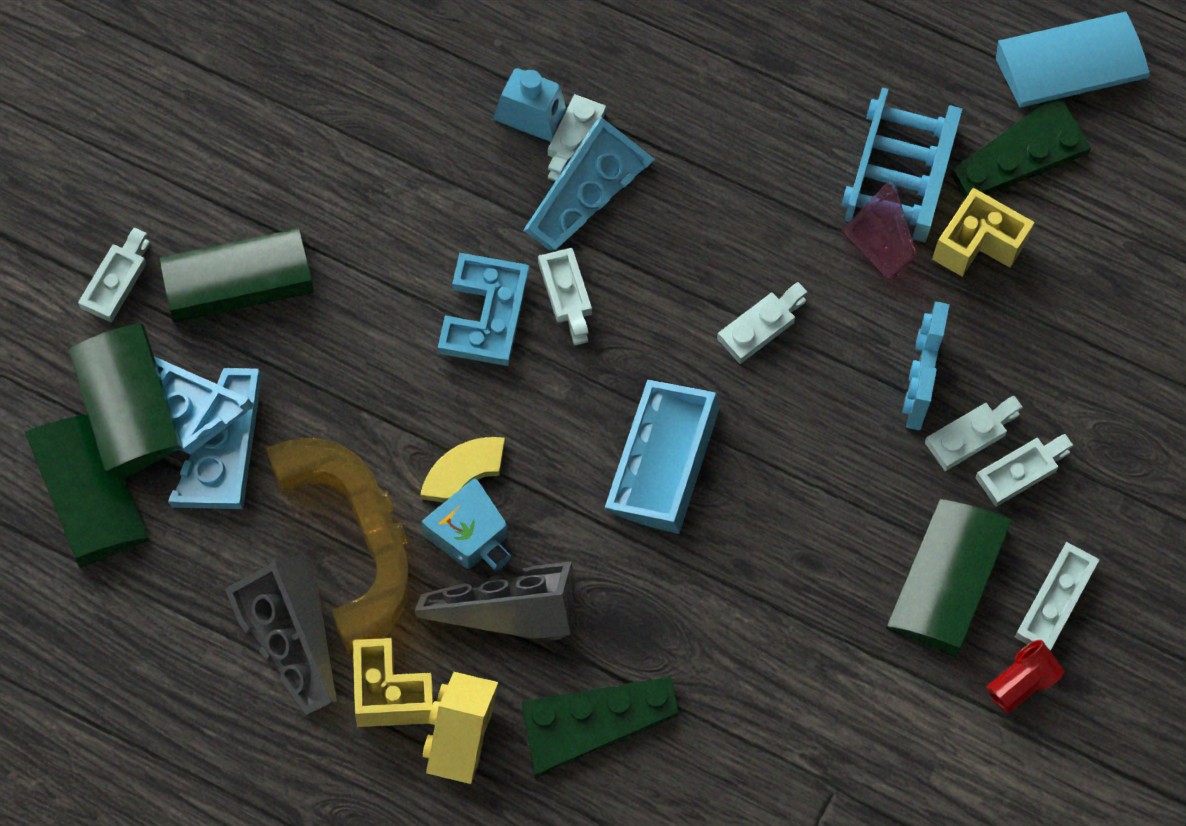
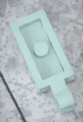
M574 94L548 147V156L553 157L548 167V170H550L548 179L556 182L595 121L601 117L604 118L606 114L605 105Z
M133 228L123 248L114 244L111 246L78 302L80 309L112 323L146 265L145 259L141 257L150 244V241L145 239L147 237L146 232Z
M573 248L539 255L538 264L557 323L568 321L574 346L587 343L588 338L586 334H588V328L584 316L592 315V307Z
M799 282L791 286L780 299L771 292L721 330L717 335V340L739 364L743 363L794 324L795 316L791 312L806 302L804 296L808 292Z
M1015 396L1002 402L993 411L987 403H984L926 437L925 444L944 471H947L1005 437L1007 430L1003 425L1020 415L1018 411L1022 409V405Z
M1066 434L1057 437L1045 446L1037 437L977 472L975 478L997 507L1055 473L1058 469L1055 461L1069 455L1070 451L1068 449L1072 448L1073 444Z

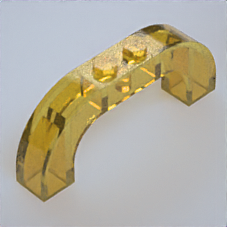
M319 438L292 439L267 447L268 460L281 493L307 484L322 483L330 485L344 494L350 503L376 565L377 575L370 590L358 600L332 610L334 623L347 655L352 654L353 640L381 639L394 627L405 608L409 594L408 562L403 544L408 543L405 531L400 522L394 524L389 512L394 511V507L387 490L380 492L368 466L348 448Z

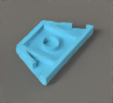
M154 357L183 447L179 450L185 453H193L254 406L250 399Z

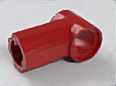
M1035 640L1023 647L1015 656L1016 662L986 686L988 695L1003 712L1009 714L1035 691L1052 686L1063 676L1065 670L1043 640Z

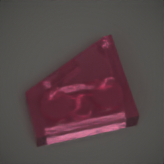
M887 182L842 231L888 280H893L917 254L897 188L893 183Z

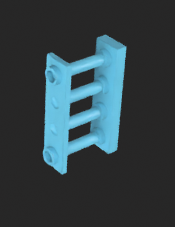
M882 88L879 99H871L866 119L872 120L854 187L846 186L841 206L847 208L845 221L852 222L856 207L910 221L909 225L916 226L912 239L926 243L962 108L949 105L946 117H938L937 120L884 106L889 89ZM880 120L934 133L933 137L940 138L938 146H930L929 149L876 135ZM872 148L926 162L925 166L932 167L930 175H922V178L868 164ZM866 177L918 191L917 195L923 196L922 205L914 204V207L861 194L860 190L863 179Z

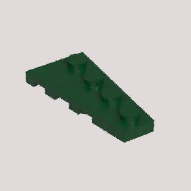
M1059 98L1045 102L955 166L951 176L964 199L967 198L973 188L988 195L1087 156L1091 147L1063 99Z
M671 676L522 702L523 717L535 778L547 774V771L560 765H567L577 761L579 757L597 749L602 750L622 738L629 735L634 736L678 716Z

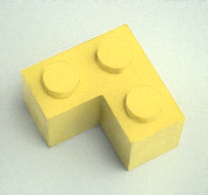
M973 188L939 238L932 260L962 277L979 251L1011 268L1026 245L1035 222Z
M391 638L353 640L354 697L357 727L429 724L433 705L431 673L394 675V656Z
M454 672L449 684L441 685L438 699L434 701L429 717V724L435 725L433 735L428 734L423 750V757L429 758L427 774L468 784L472 783L479 765L484 734L492 716L498 682Z

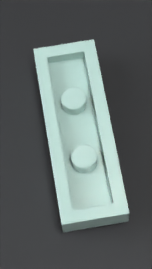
M1066 542L1019 627L1015 638L1026 644L1035 640H1043L1051 651L1099 559Z

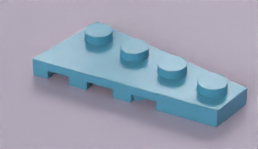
M602 117L597 119L523 231L549 251L556 250L585 224L588 218L606 205L618 191L626 187L639 172L648 167L655 159Z
M223 368L217 384L249 398L254 406L191 453L188 461L185 460L180 471V482L176 491H172L168 500L172 508L243 509L262 374L259 369Z

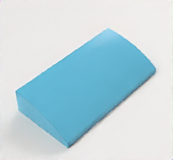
M1127 12L998 41L996 61L1020 108L1149 78L1146 58Z
M647 380L605 505L606 511L652 528L676 534L680 533L720 409L716 392Z

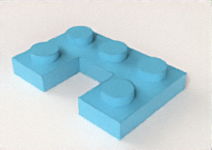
M459 253L452 283L453 290L486 296L480 322L450 316L444 317L438 343V354L509 366L529 275V265Z
M935 301L932 313H924L915 349L921 351L920 360H913L909 375V390L906 393L902 413L908 414L906 428L921 430L931 402L937 371L935 364L943 339L950 304Z

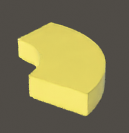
M485 437L474 439L448 451L435 463L428 473L422 486L421 499L444 503L474 478L478 480L488 476H499L505 438Z

